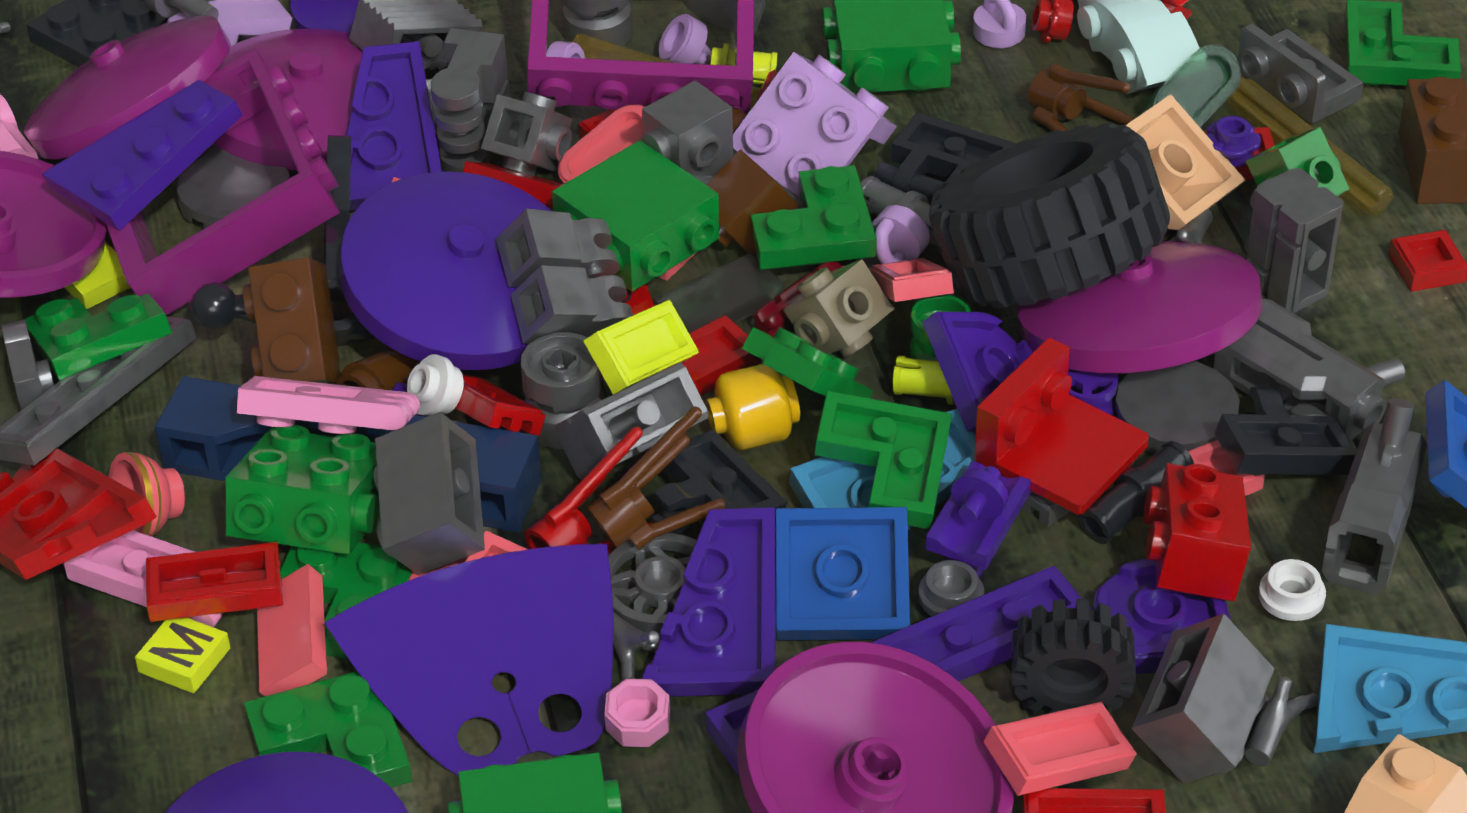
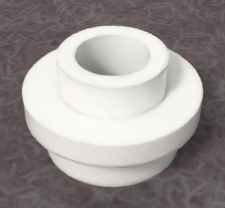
M432 354L424 358L420 364L413 368L407 382V392L416 395L420 401V409L417 414L429 417L438 412L443 414L450 413L457 406L462 396L464 386L463 375L460 369L453 366L452 362L446 357Z
M1295 559L1277 562L1261 579L1259 600L1269 613L1278 618L1289 621L1307 620L1316 616L1322 610L1325 603V585L1316 568L1307 562Z

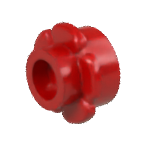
M1073 0L1036 1L1032 13L1031 26L1033 31L1041 33L1040 39L1043 43L1048 44L1051 39L1066 40L1073 20Z

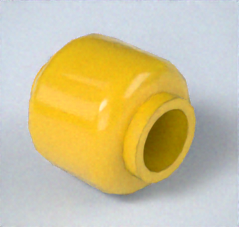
M765 364L730 371L720 375L715 384V397L705 400L710 429H714L718 434H724L730 446L737 451H745L783 442L790 435L792 424L800 421L799 400L793 380L785 375L781 376L779 372Z

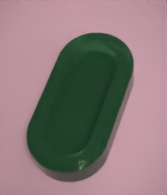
M1213 44L1201 47L1192 53L1155 91L1149 99L1147 110L1171 94L1195 123L1201 127L1237 89L1241 80V68L1237 58L1230 50L1220 45Z

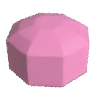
M625 679L606 693L604 713L606 731L622 746L650 747L669 732V695L652 679Z

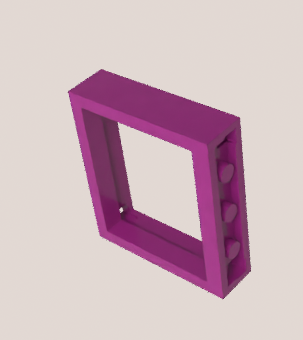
M532 0L528 55V92L557 101L555 107L564 105L595 106L611 110L628 105L646 107L696 80L729 104L732 110L738 108L746 114L750 112L753 85L754 0H736L735 66L546 57L550 0Z
M257 49L252 50L213 73L204 83L233 98L243 114L227 131L269 107L298 174L159 256L156 253L142 212H139L120 231L106 223L127 283L136 295L142 296L148 293L166 315L190 302L193 294L204 284L224 282L340 213L331 193L332 189L339 186L338 182L321 156L324 152L307 125L309 120L304 110L292 94L295 90L290 80L279 66L270 69Z

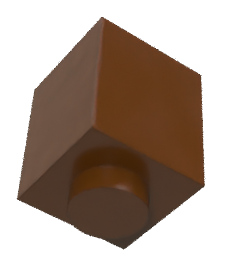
M741 149L706 184L719 194L718 241L727 248L734 240L750 255L755 252L751 234V214L774 212L782 209L794 210L799 206L772 176Z

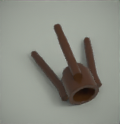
M1056 63L1051 67L1041 70L1033 79L1028 91L1029 104L1036 109L1032 119L1046 126L1051 132L1057 130L1067 131L1058 120L1074 119L1082 112L1083 108L1123 125H1127L1135 119V117L1088 97L1086 91L1081 87L1082 85L1107 91L1128 93L1130 90L1129 83L1071 71Z
M692 407L616 484L603 492L600 498L586 507L596 524L616 549L630 539L634 546L640 550L656 537L704 519V517H707L710 509L725 508V501L718 498L650 525L646 522V519L655 512L640 490L689 445L690 438L685 434L701 417L702 411L699 407Z

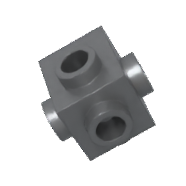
M524 91L522 101L497 94L481 148L504 156L503 168L535 176L537 167L557 172L559 162L571 146L572 132L570 126L572 118L554 111L557 101Z

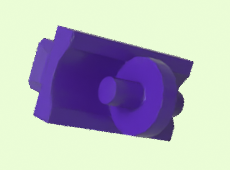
M971 461L968 468L958 474L952 485L950 498L926 536V550L943 555V561L956 560L970 565L976 571L978 578H980L1030 495L1031 480L1021 476L1014 478L1002 477L997 468L993 466L985 467L981 463Z

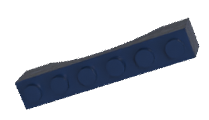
M183 376L155 425L164 469L174 468L180 474L224 481L231 470L267 431L275 427L258 424L256 422V415L237 413L238 388L241 387L240 385ZM415 415L405 426L426 417ZM295 420L294 425L305 427L312 434L333 437L341 435L319 430V422ZM453 421L476 439L483 526L519 533L542 480L538 435ZM357 426V430L353 433L364 435L370 439V442L376 443V438L395 430Z

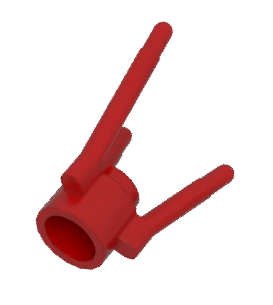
M640 427L632 428L561 503L524 532V538L529 549L587 544V539L592 536V528L587 518L578 508L590 497L595 489L605 480L606 475L642 437L643 431ZM608 539L597 543L607 544L608 554L616 549Z

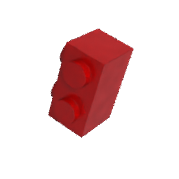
M1166 463L1160 487L1151 485L1148 489L1143 513L1144 524H1150L1145 555L1146 559L1155 561L1157 588L1235 602L1251 550L1243 477L1220 473L1214 468L1202 464L1182 466Z

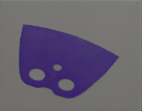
M579 544L535 548L487 556L433 571L385 590L324 622L361 677L368 682L369 687L424 750L442 766L458 776L459 771L481 769L490 765L516 764L517 760L522 756L533 752H546L552 756H562L593 745L600 738L604 730L606 693L612 689L614 620L607 544ZM500 672L512 674L516 679L515 688L508 693L496 691L492 686L494 676ZM554 694H564L574 698L580 705L582 712L580 722L576 727L567 732H555L543 726L539 719L538 710L545 698ZM471 718H486L497 725L501 733V740L494 752L485 756H474L462 750L458 744L457 734L462 724Z

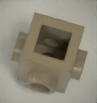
M863 259L832 272L826 267L812 274L797 286L802 295L783 309L793 324L796 335L809 341L812 346L825 353L831 354L839 351L842 357H847L873 339L868 330L892 312L894 307Z

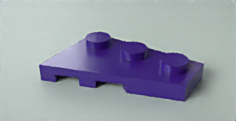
M419 41L370 46L363 49L346 135L351 136L350 210H356L370 195L392 183L393 177L403 179L423 173L442 172Z
M775 507L710 509L683 574L684 584L672 613L668 612L661 629V641L652 664H647L642 679H652L669 697L749 694L759 690L765 680L776 670Z

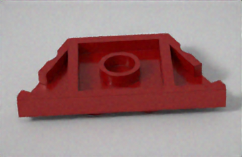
M56 448L36 465L23 464L12 478L8 472H0V564L27 580L146 525L157 516L144 496Z

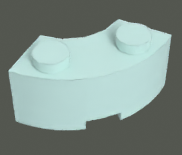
M1077 0L1079 4L1077 20L1082 35L1089 39L1092 51L1101 52L1111 60L1117 78L1120 81L1129 83L1130 90L1126 94L1185 79L1207 70L1195 36L1182 12L1179 11L1171 14L1161 0Z

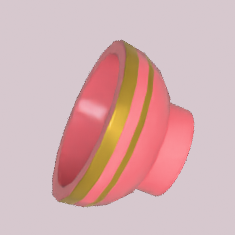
M123 452L116 455L111 463L108 477L147 499L157 517L134 531L153 537L160 532L168 519L178 518L183 512L185 491L181 476L176 469H162L155 460L139 453Z

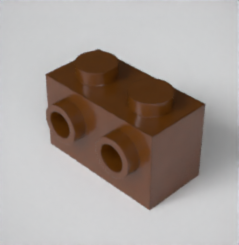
M1446 77L1408 79L1399 136L1417 204L1467 203V86L1465 79H1450Z
M306 257L248 267L250 284H245L243 287V300L248 318L251 321L256 320L259 344L253 345L251 350L255 376L336 385L337 380L341 377L326 266Z

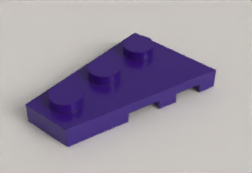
M197 80L43 172L42 176L52 190L120 231L240 119L243 114L233 98Z

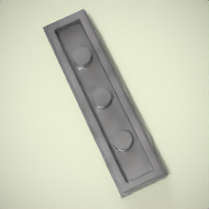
M167 317L172 330L171 334L59 381L0 426V460L36 465L197 339L191 320Z

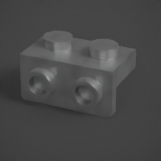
M1254 24L1242 28L1237 70L1309 123L1313 124L1361 100L1363 82L1289 29L1270 36Z

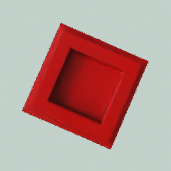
M1446 230L1391 239L1388 255L1410 292L1466 282L1467 263Z

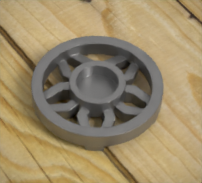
M666 533L656 537L640 550L634 546L631 540L615 549L608 556L613 612L639 630L660 633L667 617V607L670 606L673 610L684 584L683 574L690 560V557L677 559L669 557L662 550L676 551L691 556L697 540L684 535ZM645 554H647L650 558L645 560ZM636 556V571L629 570L615 575L616 571L626 561ZM634 603V609H630L624 604L630 605ZM650 606L657 607L652 615L644 614Z

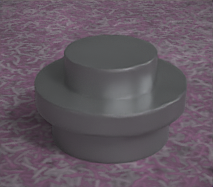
M956 560L941 561L933 565L921 580L918 595L919 603L926 613L930 616H935L984 595V586L978 578L976 571L970 565Z

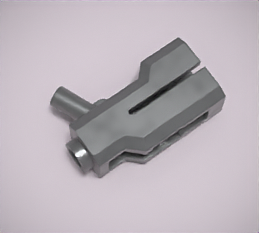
M1270 299L1262 300L1261 314L1254 326L1244 336L1222 350L1215 352L1213 369L1218 370L1233 386L1250 395L1251 387L1276 388L1281 394L1284 407L1289 415L1334 416L1349 441L1373 422L1379 423L1382 419L1387 405L1386 401L1382 399L1383 388L1402 382L1405 379V368L1398 358L1363 367L1314 338L1311 334L1309 322Z
M1400 398L1389 399L1383 424L1373 422L1363 431L1344 490L1340 494L1329 526L1321 571L1328 583L1377 595L1387 587L1421 476L1428 445L1421 433L1409 431L1414 404L1408 400ZM1353 533L1377 539L1376 543L1380 544L1374 567L1346 560Z

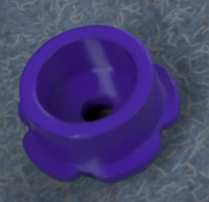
M1223 117L1207 128L1206 135L1213 142V148L1222 153L1234 167L1246 165V160L1253 157L1254 151L1261 144L1260 135L1254 133V127L1241 117Z

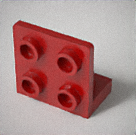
M1049 337L977 406L974 461L983 464L985 467L993 466L997 468L1003 477L1014 478L1021 476L1030 479L1031 491L1080 515L1085 513L1113 484L1119 475L1148 447L1149 434L1070 395L1069 392L1072 386V378L1068 375L1070 347Z

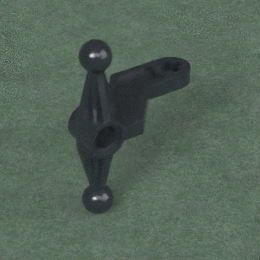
M328 135L326 163L339 185L332 189L331 193L340 213L325 221L324 265L327 270L331 301H343L348 305L339 278V259L343 235L350 220L351 136ZM218 282L204 284L192 296L190 303L191 314L203 327L213 330L223 328L229 325L234 318L256 323V320L251 321L247 316L243 294L235 295L233 290ZM353 312L343 320H333L337 347L345 346L352 341H365L376 338L362 325Z

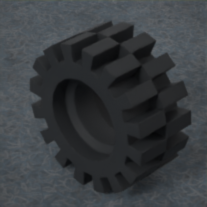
M1077 598L1076 608H1066L1065 599L1054 600L1053 611L1050 612L1042 604L1032 608V619L1023 615L1017 622V630L1013 629L1011 679L1012 686H1015V695L1020 701L1027 699V707L1036 713L1044 706H1047V714L1098 702H1102L1103 705L1106 704L1114 711L1123 705V697H1131L1134 692L1133 683H1136L1134 633L1132 627H1127L1126 618L1120 612L1111 617L1110 606L1099 603L1094 611L1089 610V600ZM1068 658L1085 659L1079 662L1061 661Z

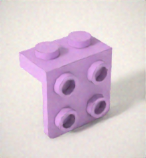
M793 52L734 132L733 148L737 152L741 149L770 176L801 199L798 189V171L821 169L828 166H849L869 138L884 145L897 126L883 116L889 107L864 88H861L855 95L840 82L846 74L830 61L818 55L815 61L812 62Z

